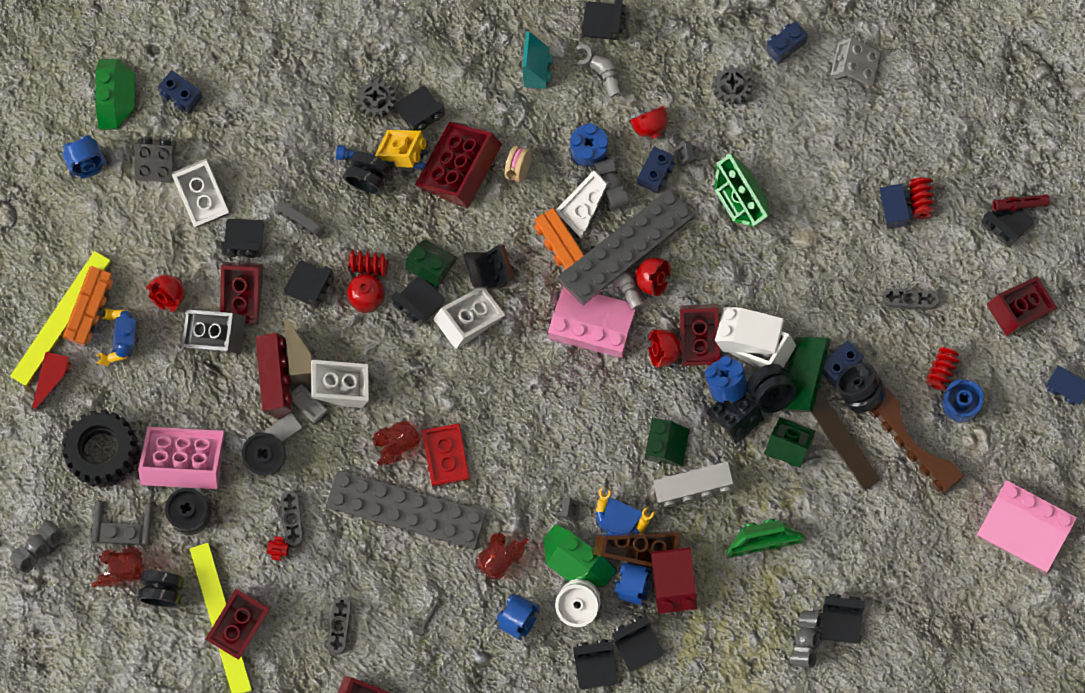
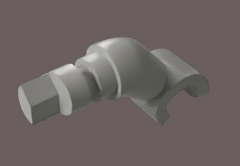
M577 45L576 51L579 54H588L586 59L578 61V67L586 68L590 66L606 81L605 86L609 98L620 93L618 88L619 82L615 78L616 67L614 63L608 58L598 55L593 56L591 49L587 45Z
M625 272L612 283L626 295L625 298L632 310L643 305L641 296L636 290V282L628 272Z

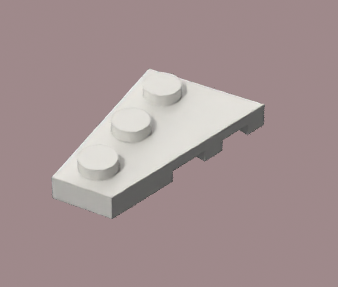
M593 171L556 209L558 215L580 238H583L608 186V183L596 171Z

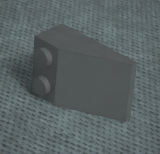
M186 309L181 347L241 354L246 316L235 313Z

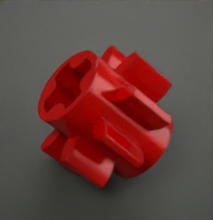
M275 536L274 540H269L267 554L271 555L272 560L281 561L282 557H287L289 543L285 542L284 537Z

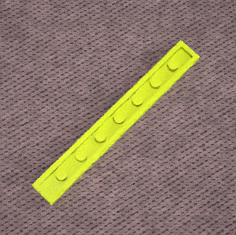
M96 251L93 252L10 375L12 379L28 387L43 364L45 352H51L63 335L89 267L93 266L106 271L111 263L108 258Z
M205 543L189 549L213 627L227 603L209 543ZM219 648L231 693L251 692L252 688L242 656L238 660Z

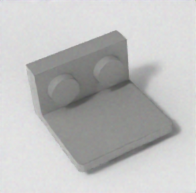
M853 38L838 42L830 76L837 79L847 75L868 86H872L880 52Z

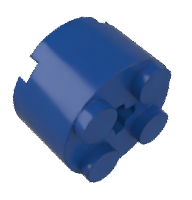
M588 123L578 127L572 133L570 151L573 160L580 166L594 167V163L605 160L608 152V139L600 127Z
M90 135L83 136L80 140L63 146L62 157L73 178H76V176H80L81 179L91 177L101 171L100 167L102 164L104 166L106 164V159L98 142L92 139Z
M724 356L705 370L711 396L716 401L724 403V401L730 400V402H735L746 394V375L742 364L737 360Z
M959 379L952 382L948 386L942 400L944 412L957 423L973 420L982 408L984 400L983 391L977 383L971 380Z
M623 562L620 574H623L621 582L617 581L615 587L618 599L642 606V600H646L651 580L648 579V573L652 574V568L632 562Z
M511 594L507 600V607L504 611H500L496 620L499 622L500 630L521 641V636L526 637L535 624L537 618L534 617L535 612L539 613L540 606L519 594Z

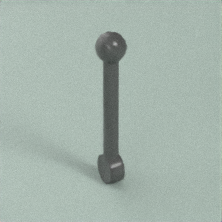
M436 598L434 600V605L431 608L426 619L424 620L422 626L417 628V633L419 635L424 634L425 626L430 620L436 607L441 604V600L439 598Z

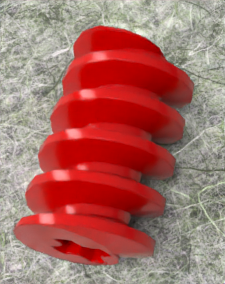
M925 177L911 179L909 188L911 189L912 216L915 219H928L932 217L930 213L935 211L934 207H930L935 201L929 200V198L934 197V193L928 192L934 189L933 186L928 185L933 182V179Z
M352 249L349 256L348 271L351 268L352 273H356L359 269V273L363 274L366 270V273L370 275L374 271L375 276H378L381 272L382 277H386L389 257L385 259V255L382 253L380 258H378L377 252H374L373 256L370 257L369 251L363 256L362 250H359L358 254L355 255V251Z
M940 347L938 350L939 354L935 356L936 361L932 363L933 367L929 370L930 374L926 377V383L935 389L946 391L948 387L944 384H951L947 377H954L950 370H957L953 363L959 364L960 360L956 358V356H959L956 351Z

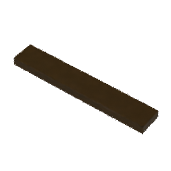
M818 389L814 409L810 413L864 491L880 481V478Z

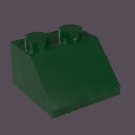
M425 239L417 243L406 258L405 269L438 287L458 257Z
M779 417L764 454L769 455L773 459L787 462L791 466L801 468L816 431Z
M652 418L645 460L683 467L690 429L669 420Z

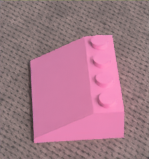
M563 286L549 327L548 339L622 358L636 309L632 310L627 301L600 294L582 306Z
M147 427L138 468L140 485L218 489L224 431Z
M1006 480L977 536L1047 573L1077 517Z

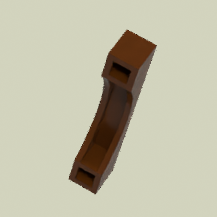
M886 388L882 402L870 410L869 413L873 418L879 419L882 423L881 427L885 432L892 434L897 446L903 447L906 450V455L910 461L916 462L919 465L920 472L932 480L933 487L938 492L941 491L945 494L959 483L964 475L951 461L940 459L927 453L912 440L902 422L900 402Z

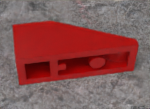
M45 352L31 409L35 410L63 378L64 374L69 373L71 362H68L67 356Z

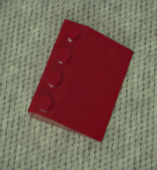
M449 122L415 186L448 202L468 208L502 143L491 132Z

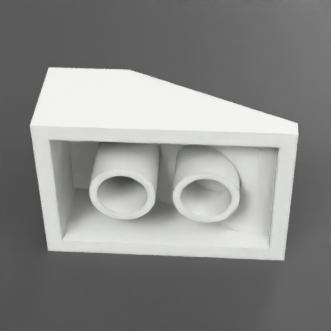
M208 159L172 172V177L194 227L229 213Z
M477 288L442 307L433 320L454 348L457 349L498 322L505 314L486 289Z
M723 307L715 342L722 352L776 354L784 319L744 308Z
M781 332L776 354L729 353L757 369L768 364H779L784 367L796 344L788 333Z
M311 360L312 398L340 406L362 408L369 401L368 364Z

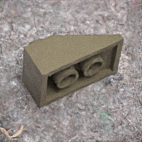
M284 320L289 373L293 385L311 384V360H313L311 353L290 322Z

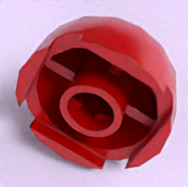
M661 106L631 119L630 123L639 136H650L651 139L662 135L661 131L668 124V116L664 106Z
M661 258L646 259L637 267L635 272L639 288L649 295L660 296L668 285V282H665L666 276H670L671 273L670 264Z
M159 275L152 279L146 287V291L149 289L150 294L148 296L151 301L162 310L165 307L171 309L169 312L176 311L185 297L182 282L176 276Z
M358 275L348 285V302L358 312H374L384 302V286L373 275Z
M657 329L650 332L648 341H652V347H648V352L652 365L656 366V368L671 366L677 361L682 351L681 342L669 330Z

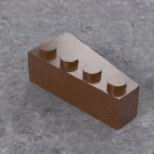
M665 531L597 535L593 554L652 567L651 552L678 549L681 532Z

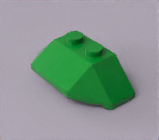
M99 59L96 67L95 107L99 130H118L135 109V72L118 59Z
M729 153L716 163L715 192L733 222L755 227L769 217L768 199L750 169L732 153Z
M768 519L759 525L749 523L740 530L727 550L726 556L728 559L800 544L804 542L805 538L802 533L781 520Z
M554 524L543 538L546 565L568 582L575 579L590 581L596 587H605L617 572L603 556L594 555L592 547L565 528Z

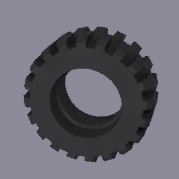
M94 410L90 411L91 415L86 416L84 413L80 416L81 420L78 422L74 420L71 423L73 426L71 430L67 428L65 432L67 437L62 441L64 447L62 454L65 458V463L74 476L81 482H86L89 486L94 487L98 485L99 487H106V484L116 485V481L118 479H121V481L126 479L125 474L127 472L131 474L134 470L133 464H137V454L139 453L138 439L123 417L120 418L114 412L109 414L107 410H101V413H97ZM97 434H112L118 441V449L114 457L108 462L98 465L87 462L83 451L88 440Z

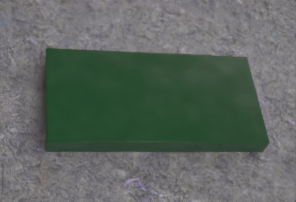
M824 337L795 338L794 343L796 347L791 354L787 374L795 384L797 392L791 404L781 411L813 412L830 339Z

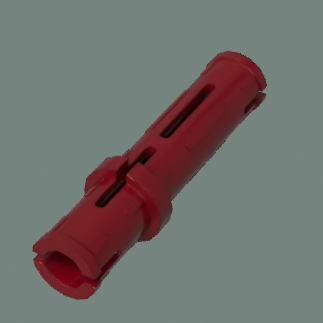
M1048 194L1018 198L1010 196L1008 199H994L992 207L995 212L1010 210L1012 212L1016 211V209L1048 206L1050 199Z

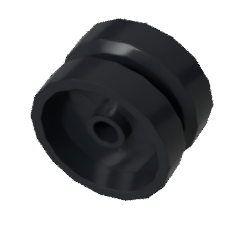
M354 152L349 161L351 167L346 168L343 179L358 190L370 194H380L385 185L383 180L388 178L391 167L373 155L364 152Z
M857 363L847 367L836 380V388L853 412L862 413L872 410L882 402L886 393L883 382L873 366L868 363Z
M768 364L759 368L750 376L747 382L749 394L755 400L758 408L764 413L770 414L785 409L791 404L797 392L795 384L788 377L785 369L779 364Z
M265 432L256 433L249 437L244 443L241 452L242 461L246 468L261 476L273 475L280 471L287 457L286 448L282 441L273 434ZM263 451L268 452L266 453L268 455L267 458H263L261 456V453Z
M194 488L176 490L169 496L165 505L166 518L172 527L181 534L194 535L200 533L210 522V506L201 492Z
M142 571L140 583L145 587L138 590L137 600L139 602L160 607L180 606L181 595L176 591L183 588L184 578L182 576L162 571Z

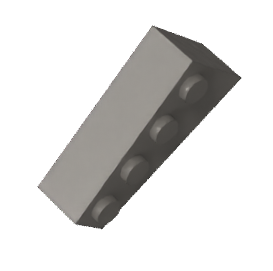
M728 461L653 480L657 501L665 508L673 507L676 503H689L696 499L741 491L736 468Z

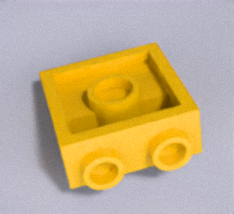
M387 130L375 157L383 161L394 162L396 167L413 168L414 164L420 161V152L425 150L426 140L421 131Z

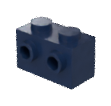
M797 21L792 24L788 23L783 27L781 33L772 35L767 41L766 52L777 64H780L807 43L808 34Z
M173 70L157 86L160 91L159 95L165 101H172L179 111H185L188 114L203 98L198 88Z
M654 146L637 178V185L658 194L660 188L664 189L668 179H666L668 172L672 173L675 168L674 155Z
M903 184L880 187V197L887 229L910 225L909 218H913L911 207H907L906 201L909 200L907 189H903Z
M847 340L825 361L822 374L836 386V380L847 367L862 363L864 356Z
M1056 365L1045 384L1049 387L1047 391L1056 396L1060 393L1065 396L1064 400L1073 406L1075 403L1080 405L1085 398V380Z

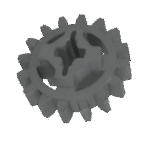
M733 65L730 66V69L723 66V72L717 70V76H713V94H718V101L724 99L725 105L728 101L731 102V106L734 105V101L741 104V99L747 100V94L751 95L750 88L753 85V82H749L751 75L746 76V69L740 71L741 66H738L737 69H734ZM731 80L733 81V84H734L733 90H732V87H731V85H730Z
M375 79V83L368 80V85L362 83L363 89H357L359 95L355 96L356 101H358L356 106L360 108L361 114L366 112V118L373 115V119L376 120L377 115H379L382 119L384 113L389 115V109H394L393 103H396L395 91L391 90L390 84L386 86L385 80L379 83L378 79Z

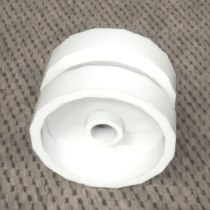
M575 579L566 583L560 590L555 603L556 613L560 620L573 627H582L591 623L600 609V592L594 584L587 580Z

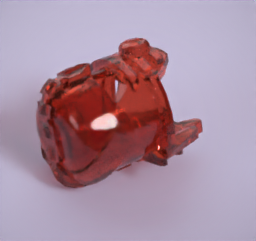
M400 420V422L394 423L391 427L380 429L374 434L372 438L373 444L378 447H384L381 450L382 457L377 461L379 466L383 465V463L388 465L401 461V454L414 449L419 444L421 436L408 421Z
M500 532L493 534L490 542L487 543L488 547L486 550H483L478 555V559H476L477 568L481 569L483 573H486V576L493 580L501 579L513 562L519 563V559L523 556L522 554L526 549L525 545L529 540L527 538H524L521 542L514 540L507 547H504L505 536Z
M129 547L123 549V552L117 553L116 550L113 552L111 550L103 551L102 555L99 556L100 562L109 565V572L98 575V580L91 583L92 588L97 586L119 587V582L140 579L141 573L144 571V565L142 564V553L139 549Z

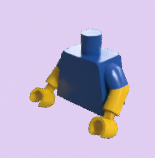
M102 309V311H106V315L101 317L102 319L110 321L115 319L111 353L109 355L98 353L97 357L101 359L96 362L97 364L106 367L110 362L124 360L131 356L136 319H132V313L128 310Z
M602 486L599 490L600 497L596 508L597 523L601 526V531L606 534L643 533L650 522L649 519L655 516L656 511L649 515L647 513L649 506L641 512L611 497L608 500L607 498L612 490L610 488L608 494H604Z

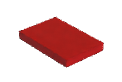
M460 423L422 430L432 487L470 480Z

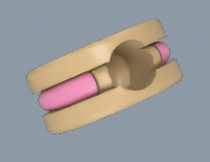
M514 146L511 149L505 166L506 179L519 183L524 181L531 163L530 149L521 148L520 146Z

